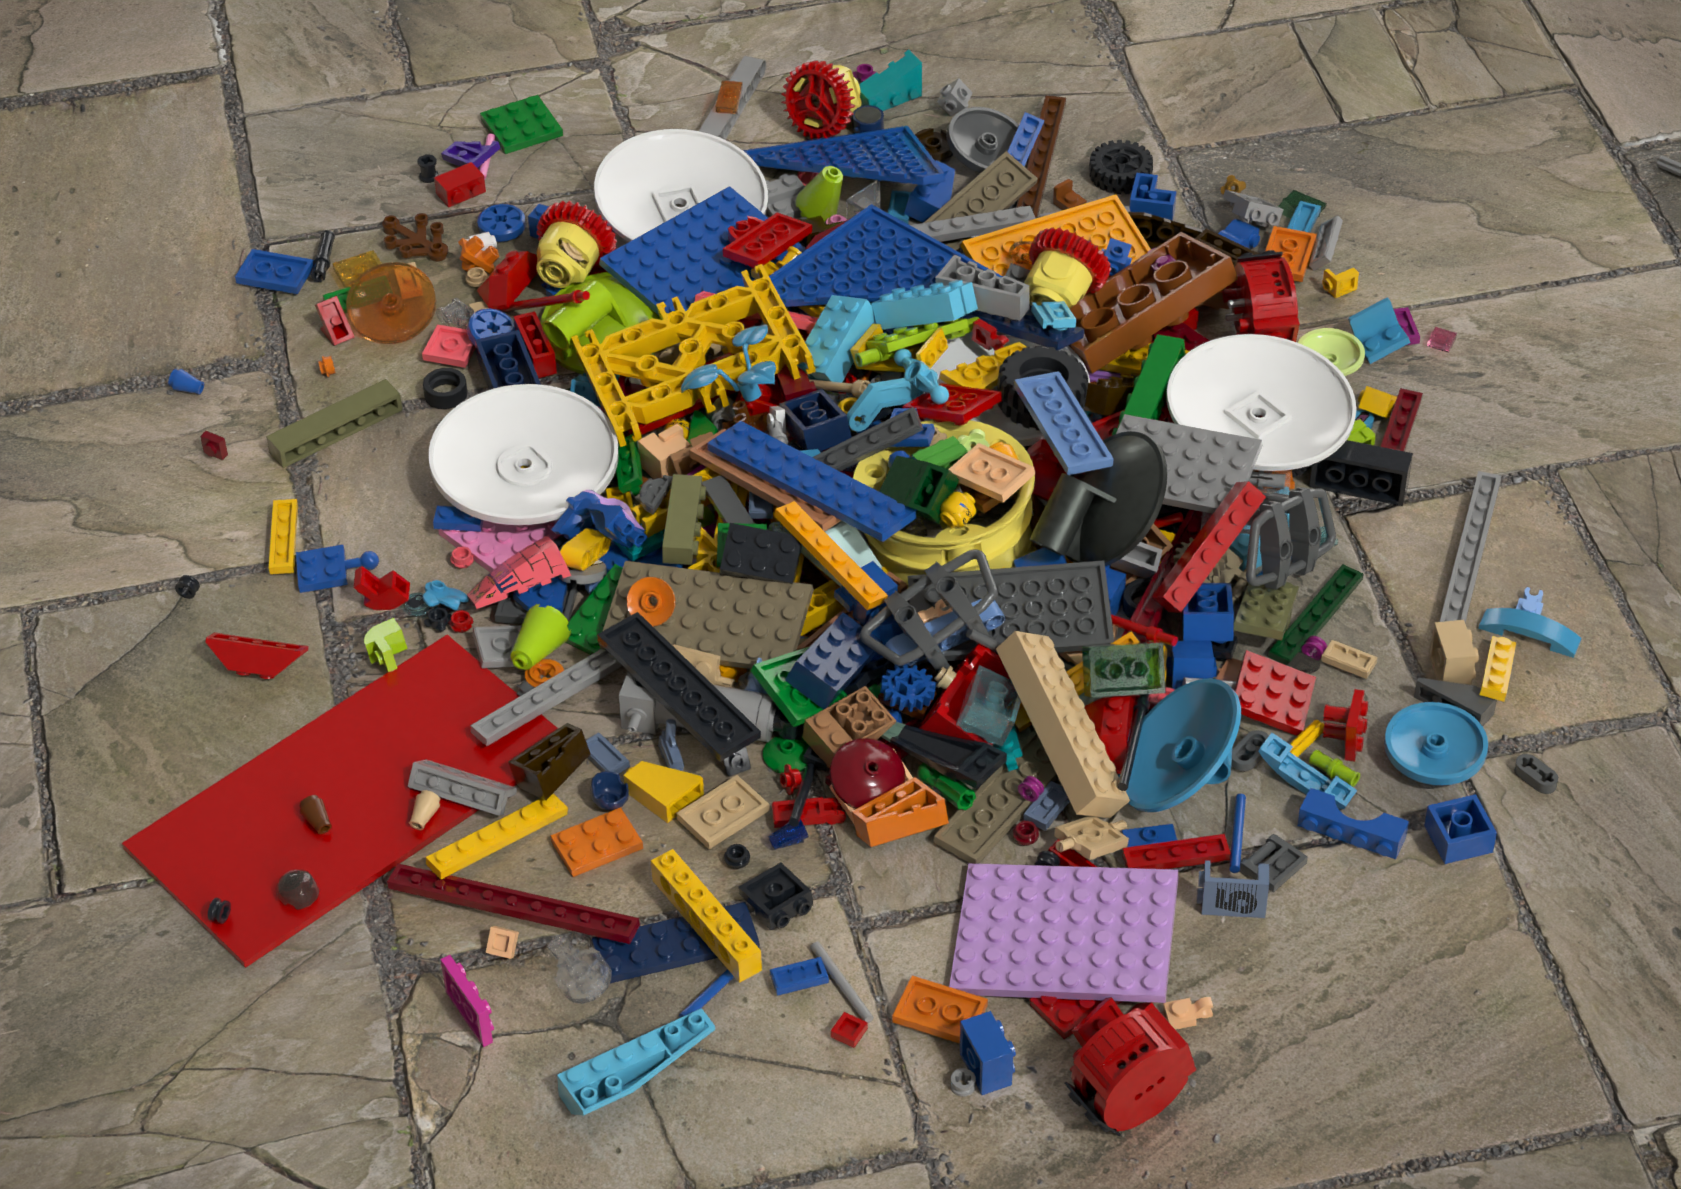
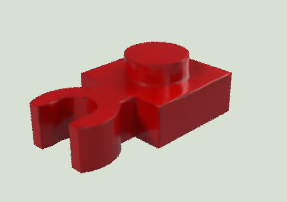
M980 318L973 322L972 341L988 351L992 348L994 351L1004 347L1003 345L1009 342L1006 336L997 335V329Z

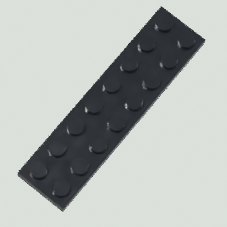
M638 612L597 634L598 642L720 762L761 738V731Z

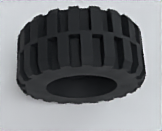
M1035 346V348L1026 347L1022 351L1017 350L1011 356H1008L1000 366L997 391L1001 392L1002 401L997 403L998 407L1007 418L1010 417L1013 423H1020L1024 428L1029 429L1031 427L1040 431L1014 388L1015 379L1059 371L1084 410L1088 388V374L1081 362L1078 363L1077 358L1073 355L1069 356L1066 351H1058L1054 347L1042 348V346Z

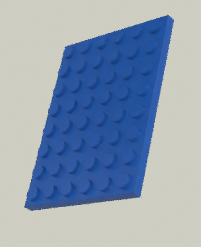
M729 186L601 257L599 265L656 314L659 315L656 304L661 302L666 304L665 312L667 314L675 311L671 299L674 297L679 298L684 310L687 311L690 305L694 303L695 295L702 291L717 294L735 286L745 287L741 274L742 271L747 270L751 281L756 280L751 275V269L753 268L723 257V248L730 244L728 240V228L730 226L736 229V222L747 220V216L756 217L762 221H765L768 217ZM798 242L795 245H793V247L797 248L801 252H804L806 250V248H804ZM788 250L772 259L771 262L777 264L778 261H782Z

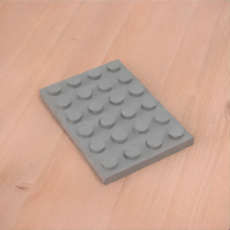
M1124 414L1116 433L1127 431L1143 433L1156 441L1162 449L1167 464V486L1162 504L1212 514L1236 482L1249 481L1263 446L1260 439Z

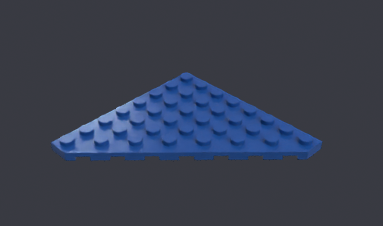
M908 126L742 150L753 159L757 166L820 173L825 167L834 166L842 172L843 176L851 178H867L877 181L884 180L903 184L926 185L929 187L945 182V173Z
M871 204L775 271L769 278L785 307L824 305L828 303L832 295L861 298L874 302L880 300L879 296L892 293L891 290L904 287L905 291L918 285L930 288L929 285L936 283L935 277L954 255L961 257V261L964 263L969 261L976 263L977 268L986 271L989 268ZM995 272L996 276H998V277H1003V276H1001L1000 274H998V273Z

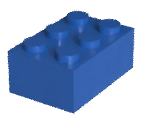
M1202 583L1182 610L1183 641H1214L1215 643L1233 641L1234 611L1231 583Z

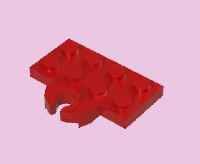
M778 212L765 221L747 216V220L736 222V229L733 226L728 228L730 244L723 248V257L732 259L734 262L743 263L751 268L760 264L764 266L786 251L790 246L795 245L811 234L812 224Z

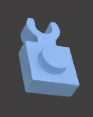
M1527 587L1523 598H1519L1516 609L1541 615L1544 604L1541 603L1543 591L1539 590L1538 595L1533 596L1529 593L1530 588Z

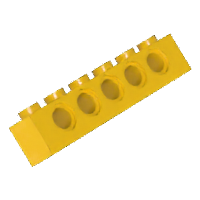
M671 849L652 859V881L740 983L762 971L761 950L675 850Z

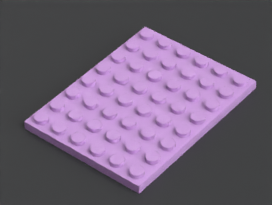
M969 863L949 987L977 996L1026 998L1051 996L1057 997V999L1104 1000L1105 998L1112 997L1114 1001L1166 1003L1179 877L1178 870Z

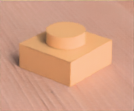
M492 926L490 928L486 953L509 959L514 958L519 932Z

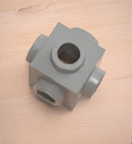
M958 78L952 83L946 84L940 90L941 95L937 103L950 116H953L969 106L968 101L973 92Z

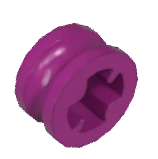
M1310 636L1302 646V652L1308 659L1317 661L1322 658L1327 644L1320 637Z
M1026 776L1018 786V791L1024 799L1035 802L1039 795L1044 792V786L1037 778Z

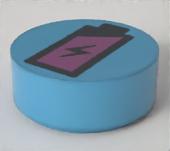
M1357 410L1355 421L1361 419L1371 429L1374 422L1372 413L1366 410Z

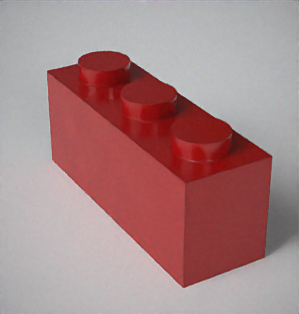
M536 312L513 316L515 330L520 331L538 378L557 374L554 350L543 331Z

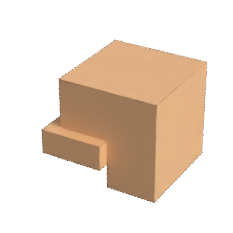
M678 423L659 433V437L655 433H651L638 441L641 468L653 479L663 478V475L673 477L676 471L670 454L691 447V444L684 438L683 428Z

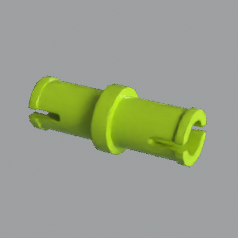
M1315 750L1310 756L1309 763L1325 771L1328 777L1333 779L1337 776L1352 787L1358 783L1360 773L1343 765L1340 759H1333L1320 750Z

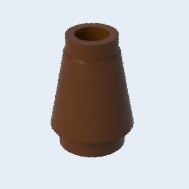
M311 795L303 799L299 805L301 815L312 825L318 834L328 832L332 825L330 824L324 801L318 798L317 795Z

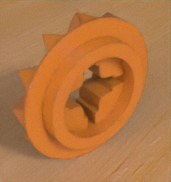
M543 659L525 671V680L535 688L563 672L564 668L555 660ZM549 674V678L543 677L541 679L540 675L547 676Z

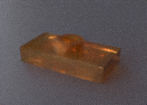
M721 82L715 106L717 113L737 114L743 82Z

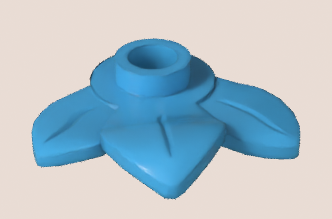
M439 580L426 583L425 593L422 597L429 607L441 603L453 610H458L460 602L469 601L468 596L464 592L455 588H449Z

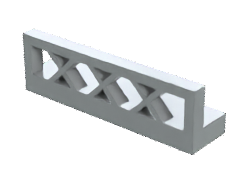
M427 759L413 762L408 783L410 788L419 791H432L439 797L499 816L504 815L507 798L515 796L517 792L516 787Z

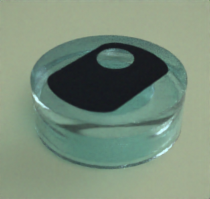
M412 593L409 595V600L405 602V609L408 614L420 616L429 610L430 607L423 601V593Z

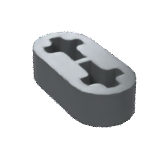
M1522 754L1517 757L1514 771L1519 778L1543 794H1551L1556 790L1559 777L1554 770L1531 754Z

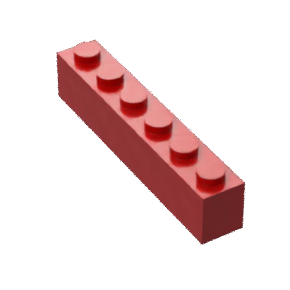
M1249 481L1236 482L1152 595V598L1168 612H1182L1266 496Z

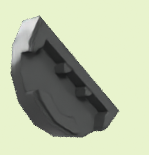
M663 475V478L654 480L651 478L642 485L640 501L647 512L652 515L655 513L671 489L672 476Z

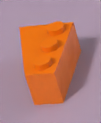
M916 777L852 811L856 834L870 847L949 824L944 798Z

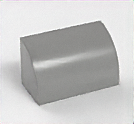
M1140 542L1130 553L1117 562L1110 564V566L1142 578H1150L1157 573L1163 550Z

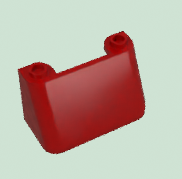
M978 643L954 670L956 673L955 678L947 689H942L919 729L993 745L994 740L991 739L993 736L991 732L1008 704L1014 698L1018 700L1019 696L999 655Z

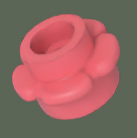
M461 546L453 550L450 561L452 564H455V567L467 568L474 562V556L468 547Z

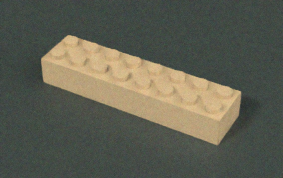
M1014 631L996 648L997 653L1077 815L1111 818L1130 799L1126 791L1118 789L1119 777L1115 771V765L1110 761L1105 751V745L1099 739L1095 731V725L1089 719L1084 709V703L1079 698L1074 688V683L1069 678L1064 668V663L1054 648L1053 641L1049 636Z

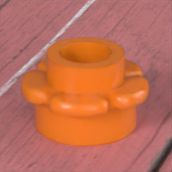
M322 356V361H318L321 374H326L327 377H330L329 375L336 373L332 357Z

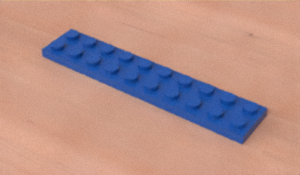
M742 421L707 443L708 451L818 507L822 511L835 516L839 520L881 542H884L916 519V510L897 503L896 500Z

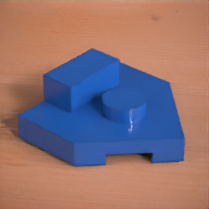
M557 576L551 579L552 583L543 586L540 583L528 588V591L521 594L517 591L513 592V599L527 612L532 606L540 604L538 607L545 608L549 605L562 613L567 585L566 582Z

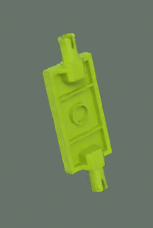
M979 317L970 319L958 318L953 321L914 325V327L909 329L907 327H900L894 329V333L887 335V333L874 335L873 340L866 342L867 351L855 354L856 364L862 367L894 358L896 350L927 341L938 328L943 329L946 339L965 336V334L973 331V322L978 320Z

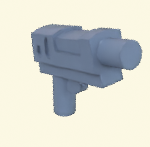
M668 719L666 720V730L662 731V735L659 736L658 747L668 768L683 771L684 763L675 740L676 720Z

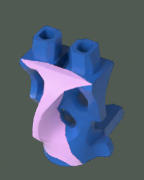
M585 490L575 497H568L566 499L569 504L567 510L551 529L555 534H564V537L570 541L584 529L596 526L605 537L628 548H631L633 545L640 547L647 539V536L644 534L645 529L636 521L627 504L615 498L607 499L593 490Z

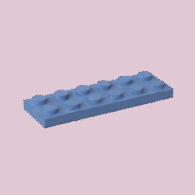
M1059 371L1015 379V390L1067 475L1113 466L1114 459Z

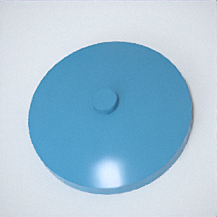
M1424 702L1408 706L1393 716L1386 728L1384 746L1390 762L1407 777L1430 785H1452L1463 782L1479 772L1487 757L1488 738L1480 722L1465 710L1445 703Z

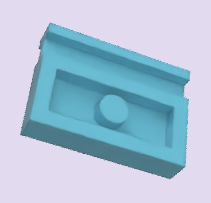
M1064 301L1042 302V305L1032 302L1031 311L1043 329L1046 328V325H1051L1057 330H1067L1068 328L1076 327V318Z

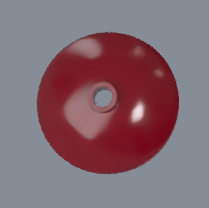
M860 738L847 742L836 752L830 765V781L835 793L845 804L854 809L906 782L905 768L898 754L887 744L875 739ZM868 766H873L876 771H870Z

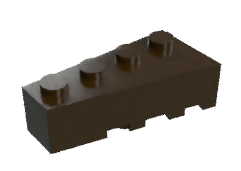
M1131 373V376L1120 375V378L1112 376L1109 379L1098 378L1097 382L1088 383L1084 411L1101 415H1113L1125 410L1127 397L1129 394H1132L1135 378L1139 377L1140 374Z

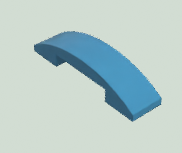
M1486 609L1478 628L1501 636L1505 630L1547 642L1551 644L1550 651L1574 658L1581 642V637L1564 625L1545 616L1520 609Z
M1271 733L1258 751L1268 765L1284 780L1307 795L1310 788L1334 795L1337 807L1345 809L1357 790L1337 776H1335L1333 781L1293 755L1290 752L1293 746L1274 733Z

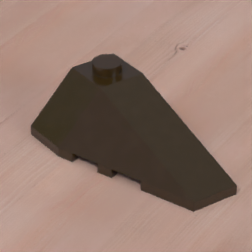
M1128 212L1150 249L1157 248L1180 232L1195 239L1203 231L1200 228L1145 212Z

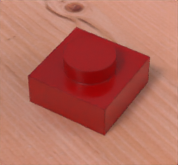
M844 1012L831 1029V1038L855 1048L868 1030V1022Z

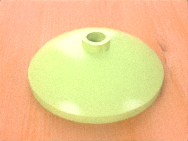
M1316 329L1306 333L1298 341L1299 344L1309 347L1327 358L1344 376L1357 371L1364 362L1365 349L1361 341L1354 335L1340 329Z

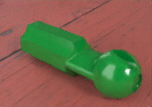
M925 763L920 764L918 767L917 775L919 780L934 788L940 796L956 808L966 811L972 807L976 795L964 783L951 780Z

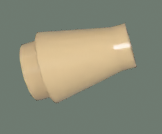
M423 790L416 796L412 817L409 822L410 826L417 830L424 829L426 823L440 807V797L432 791Z

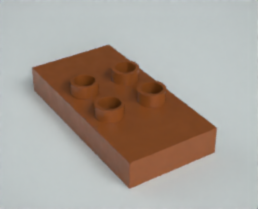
M1180 232L1108 278L1105 285L1099 291L1093 294L1090 292L1085 294L1083 299L1070 308L1076 318V327L1084 329V338L1068 346L1080 357L1087 371L1091 374L1128 350H1136L1147 346L1152 341L1154 333L1165 326H1174L1184 322L1189 316L1188 311L1238 280L1231 257ZM1168 254L1176 260L1160 266L1153 273L1151 265L1159 257Z

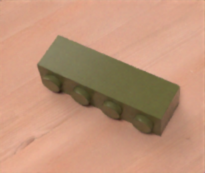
M673 474L662 546L663 563L692 565L693 555H698L699 541H695L696 537L701 536V522H698V519H703L704 504H701V500H706V486H702V476Z

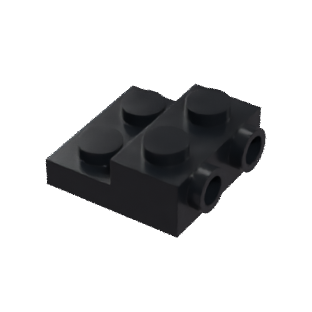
M781 862L738 887L739 894L755 909V916L770 930L776 927L784 928L788 925L791 918L798 914L801 916L806 915L813 906L812 890Z

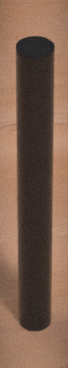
M811 763L806 766L789 819V824L793 827L799 825L816 771V766Z

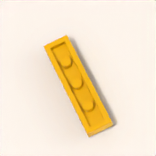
M297 499L273 500L269 554L270 574L294 573L298 516Z
M1492 636L1479 695L1502 702L1505 701L1516 642L1505 637Z

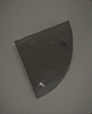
M1298 652L1287 666L1311 674L1320 668V662Z

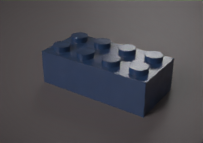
M519 330L475 340L477 360L489 390L520 384L541 385Z
M843 612L795 662L785 681L824 710L833 703L868 665L876 652L861 641L860 632L863 627ZM872 633L870 634V636H871L872 638H874L875 640H877V641L880 642L881 644L883 643V642H882L880 639H878L874 634H872Z

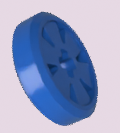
M508 204L490 206L484 209L477 219L479 233L489 232L491 236H495L497 242L517 238L526 227L523 211L516 206Z
M491 308L476 311L471 316L467 325V335L474 345L477 339L516 331L514 321L507 314Z

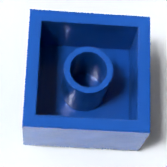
M1476 794L1427 806L1424 826L1444 864L1493 853L1497 832Z
M991 1011L960 1021V1055L967 1069L974 1073L975 1084L981 1095L1011 1086L1012 1074L1015 1073L1013 1057L1016 1056L1013 1043L1010 1040L1007 1041L1004 1036V1028L1001 1021L995 1020Z

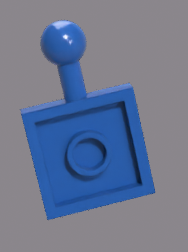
M344 545L296 552L299 591L303 593L348 585L347 569L363 566L367 570H373L379 564V557L373 551H366L361 557L346 560Z

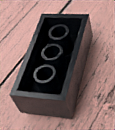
M1346 440L1332 455L1312 464L1310 488H1322L1329 492L1403 506L1409 485L1413 453Z

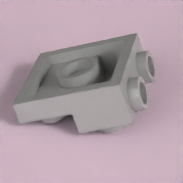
M783 174L777 180L771 182L765 180L768 189L767 214L770 217L777 212L792 218L801 216V210L799 207L796 208L795 203L798 193L805 186L797 175Z
M1225 190L1223 195L1224 199L1230 201V206L1233 207L1232 212L1240 216L1239 220L1247 223H1252L1253 220L1256 221V224L1268 227L1269 224L1278 226L1284 209L1259 197Z

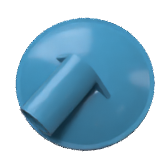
M1212 678L1187 683L1163 698L1144 717L1129 786L1126 790L1130 799L1129 805L1142 812L1167 810L1191 797L1205 784H1219L1230 777L1232 747L1240 726L1241 705L1238 695L1228 684Z

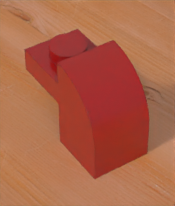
M361 566L355 570L353 588L358 593L364 595V605L373 610H392L409 600L410 582L394 570L379 579Z

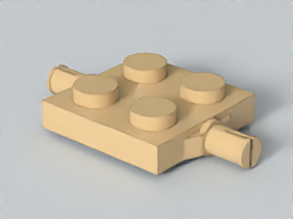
M673 645L713 685L734 687V679L721 676L719 669L721 656Z
M1087 816L1057 826L1054 836L1061 841L1056 842V849L1059 852L1074 849L1089 860L1113 853L1128 846L1129 838L1120 833L1122 830L1127 829V823L1124 820L1108 823L1098 817Z

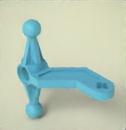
M899 349L894 354V361L898 366L904 367L905 377L870 383L847 413L849 427L856 432L863 431L871 424L882 408L907 404L924 392L930 394L934 403L944 404L949 398V392L946 387L938 385L937 372L928 367L924 362L913 359L909 350ZM856 416L862 418L860 422L855 421L854 419Z

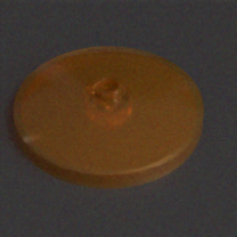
M400 262L383 263L366 270L352 284L346 301L347 313L355 330L364 338L381 344L401 343L420 334L433 319L437 305L434 287L428 276L420 269Z

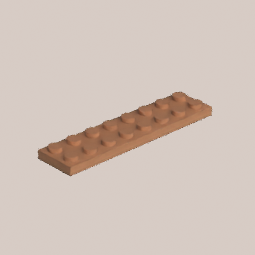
M722 429L689 450L690 458L778 508L795 501L824 532L841 521L818 507L708 451L707 443L726 431V429Z

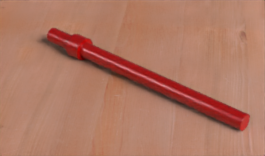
M1111 614L1112 625L1145 636L1147 640L1155 643L1160 641L1171 646L1177 644L1178 638L1164 633L1161 628L1155 626L1147 627Z

